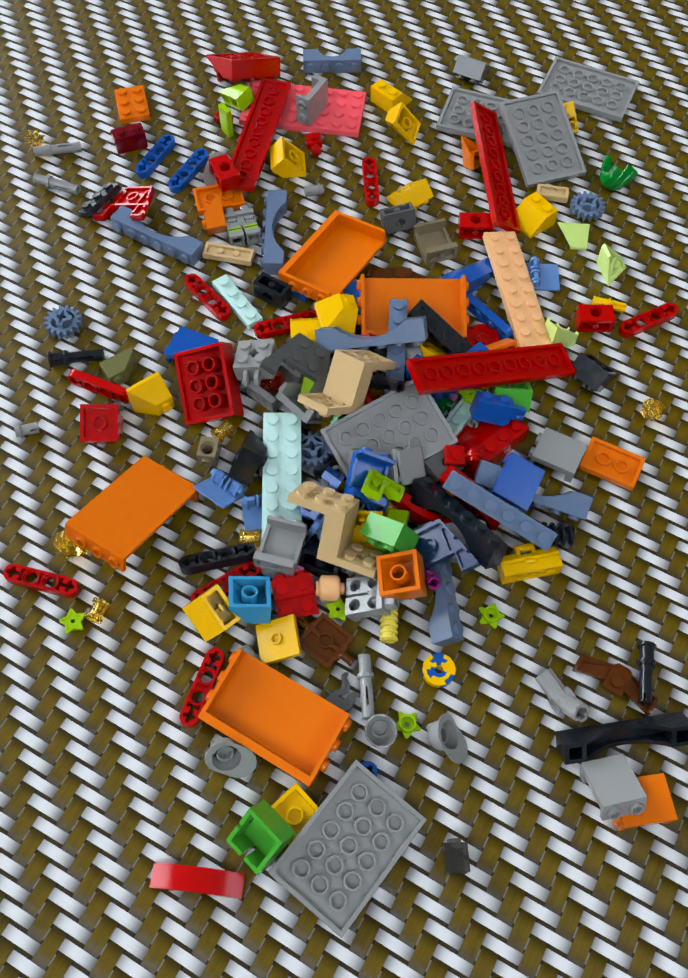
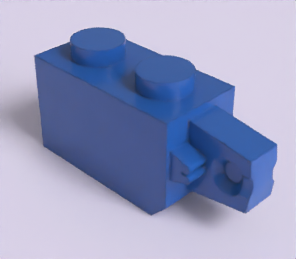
M476 391L469 409L471 420L499 426L507 425L510 420L522 421L526 413L525 407L514 404L512 398L505 395H494L487 391Z

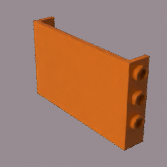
M335 210L278 271L279 280L289 284L292 291L316 301L326 299L338 293L342 294L385 245L386 232L380 227Z
M361 274L360 279L357 280L356 289L360 290V297H357V307L360 308V314L357 315V325H360V335L371 333L378 336L388 333L390 299L408 300L407 315L422 299L464 339L467 338L469 315H467L466 308L469 307V298H466V291L469 289V282L466 281V275H462L460 279L364 278V274Z
M143 456L65 523V535L80 548H85L96 558L106 561L112 568H117L124 572L126 570V559L189 499L197 502L199 500V492L193 488L194 483L187 481L163 465Z
M238 648L229 657V665L226 670H222L219 674L216 687L208 692L205 698L207 702L198 718L305 785L312 787L320 772L324 773L330 764L328 758L332 751L336 752L342 742L339 738L343 731L347 733L353 722L350 720L352 715Z

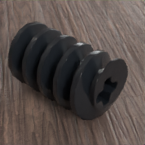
M546 522L541 523L558 534L553 542L555 547H557L558 542L561 543L562 548L565 547L566 542L569 543L570 548L573 547L575 539L573 525L565 523L563 526L561 522L557 523V525L553 522H550L549 525Z

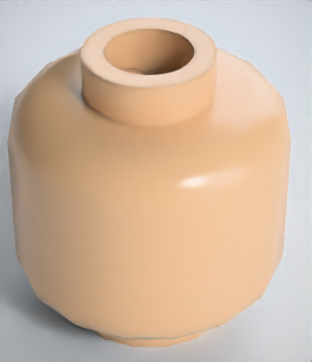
M321 575L319 580H316L315 596H319L320 601L335 602L340 599V595H344V582H340L339 576Z

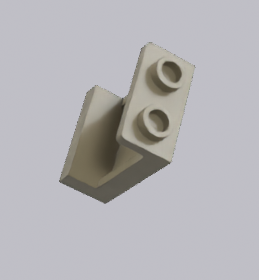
M445 218L414 225L413 238L425 265L457 258L458 244L451 241L445 228Z

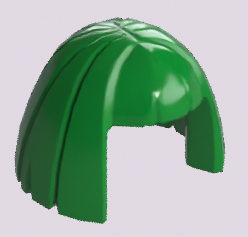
M606 155L600 170V181L604 188L610 191L620 190L636 178L638 172L630 164L624 170H621V168L614 166L611 162L612 158Z

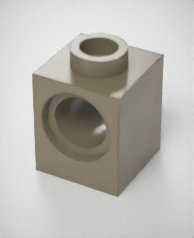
M200 437L196 454L199 465L217 467L221 452L219 438Z

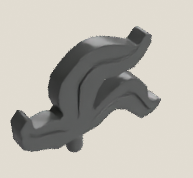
M348 672L341 675L342 685L340 689L333 692L329 689L326 690L328 694L326 700L345 712L352 709L356 697H360L358 692H352L346 699L338 697L347 694L350 690V682L347 679Z

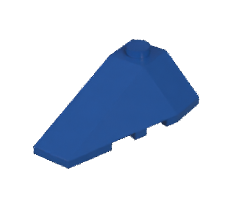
M488 257L448 272L440 279H460L462 275H466V281L469 282V289L466 293H473L492 278L494 273Z

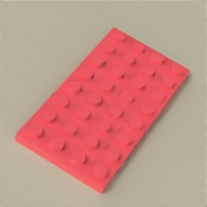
M251 80L249 84L254 98L261 82L259 80ZM291 84V90L277 129L310 133L320 132V134L358 138L366 101V92L328 88V105L315 121L308 126L297 121L296 95L306 96L312 90V86ZM252 103L243 112L241 111L240 125L245 124Z

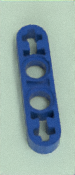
M172 134L163 135L136 165L135 170L139 178H148L173 150L176 143L175 137Z
M197 149L168 181L170 192L180 193L205 166L209 159L206 149ZM183 174H188L186 177H181Z
M466 293V298H469V307L466 309L483 324L489 325V328H494L500 339L513 336V330L506 322L472 293Z

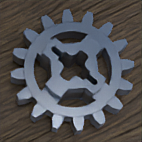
M584 191L583 194L578 192L577 196H573L569 210L573 211L572 215H577L576 219L582 218L583 221L588 219L591 222L592 219L596 221L598 217L601 218L606 207L605 202L602 201L603 198H598V194L593 195L592 191L587 194Z
M59 305V309L53 307V312H47L48 317H44V326L47 333L51 334L52 338L57 336L59 340L63 336L68 339L69 335L74 337V332L79 333V328L83 327V318L80 311L76 310L74 306L69 308L66 305L65 308H62Z
M309 431L307 436L304 433L301 434V467L306 465L307 470L310 467L315 469L332 454L323 436H319L318 431H316L315 435H312L311 431Z

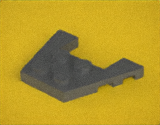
M299 332L266 358L259 367L274 376L283 362L314 382L309 393H323L328 377L330 352Z

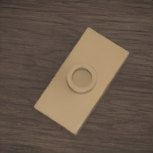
M537 184L536 191L547 201L567 203L569 188Z

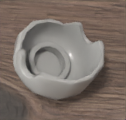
M383 713L375 714L369 718L364 728L367 741L378 749L388 748L395 742L398 735L395 721Z

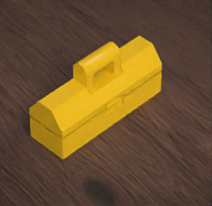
M533 543L513 546L514 554L504 556L501 564L497 566L501 583L507 584L558 574L563 567V563L555 546L550 547L548 551L543 549L535 550ZM530 551L528 554L521 555L522 552Z

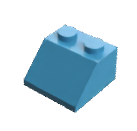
M229 576V610L249 624H270V576Z

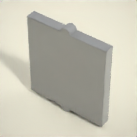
M409 446L404 450L396 451L402 485L411 484L414 479L426 476L421 446L412 448Z

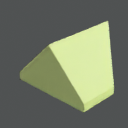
M557 222L570 245V249H587L590 224Z
M604 243L596 262L609 286L627 267L622 257Z
M548 317L545 326L551 343H562L564 347L574 346L579 332H569V327L564 329L559 325V322L553 324L551 318Z

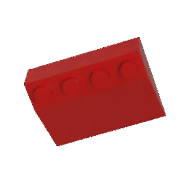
M258 52L206 55V58L222 77L230 79V82H239V79L251 81V78L261 80L264 77L275 79V77L280 76V57Z
M221 341L173 354L186 426L244 416L239 383L233 370L234 354L231 343Z
M510 420L505 426L481 421L477 428H471L466 424L457 436L458 442L454 445L464 446L465 453L469 449H478L481 453L480 460L496 464L526 440L529 427L520 420ZM467 460L464 465L465 469L462 472L473 480L478 463L470 464Z

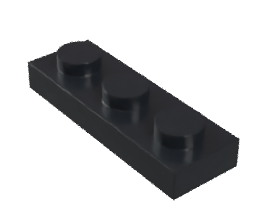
M111 182L104 184L99 192L94 193L89 201L81 205V208L77 211L80 217L90 218L121 190L120 185Z

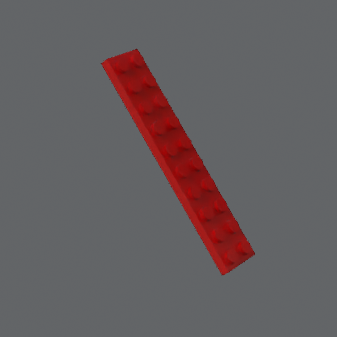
M267 78L261 79L231 158L234 161L235 169L239 170L241 174V179L239 180L240 187L232 190L254 193L291 90V82Z
M473 101L470 104L491 222L492 225L506 232L515 231L517 236L521 229L497 113Z
M562 343L410 358L406 362L419 395L571 377L576 373Z

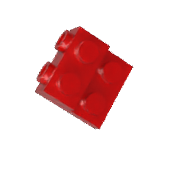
M299 570L291 577H286V574L274 576L271 586L278 618L294 614L296 619H299L300 616L308 617L319 614L311 572L306 573V570Z

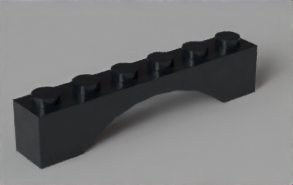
M425 476L413 480L409 495L412 496L410 501L414 505L423 509L435 510L449 518L464 536L470 552L485 569L501 564L508 545L501 537L494 534L487 525L480 522L472 512L465 509L458 500L451 497L432 478Z
M682 711L556 731V750L565 765L586 762L599 752L620 745L655 744L672 748L688 745V718Z

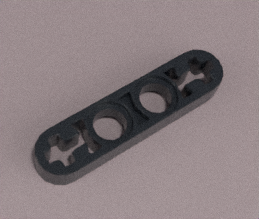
M242 543L187 555L181 558L178 564L184 575H192L253 561L256 548L252 543ZM226 555H232L230 558H223ZM213 559L211 562L203 563L205 560Z

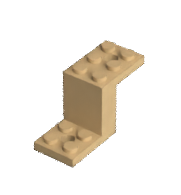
M335 349L323 393L299 394L297 401L304 404L306 409L318 411V414L323 417L348 415L363 407L373 372H376V370L382 372L395 370L397 362L370 350Z
M311 481L303 482L288 494L287 502L325 515L316 559L374 579L377 575L376 556L386 554L379 550L365 548L359 543H351L360 503L359 499L354 498L351 494L335 492L332 488L317 486L316 483Z

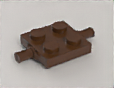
M322 613L311 623L302 616L297 619V624L304 629L303 635L299 638L301 650L327 671L340 659L349 666L355 662V659L346 653L347 648L355 640V637L326 614Z

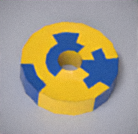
M435 653L425 659L422 666V675L427 684L432 687L442 688L448 686L455 677L456 667L449 656ZM441 668L442 673H437L435 669Z

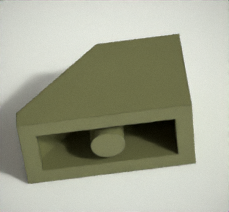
M129 348L100 362L99 365L107 381L122 385L129 380L136 359L132 348Z

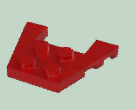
M128 186L113 198L114 202L105 204L102 207L103 210L99 214L96 212L92 217L95 221H106L114 211H117L123 205L133 210L129 215L132 221H144L155 194V189L153 186Z

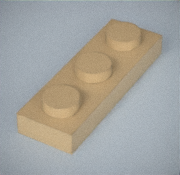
M207 241L202 256L205 259L251 266L255 256V249Z

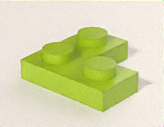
M371 468L360 492L364 493L367 498L374 499L377 502L384 494L388 499L399 503L403 497L405 487Z

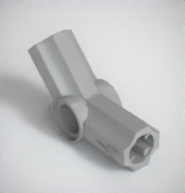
M551 668L543 671L535 678L548 696L551 708L557 714L563 712L573 720L580 721L581 723L587 719L590 712L588 705L576 698L569 687H564Z

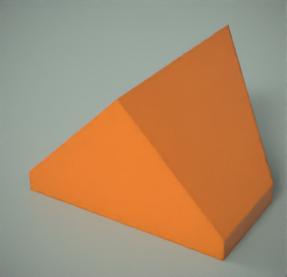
M461 135L463 167L475 170L481 166L477 143Z

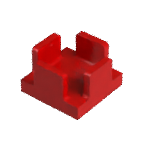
M80 404L81 443L113 444V442H120V435H123V416L119 413V404Z

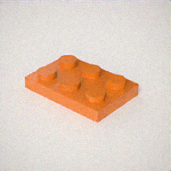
M143 85L114 90L121 124L151 120Z
M218 184L192 188L198 216L204 215V212L216 195H220L223 212H225L226 208L232 207L236 210L240 209L242 205H246L242 191L229 190L222 193Z
M592 437L578 469L632 491L646 458Z

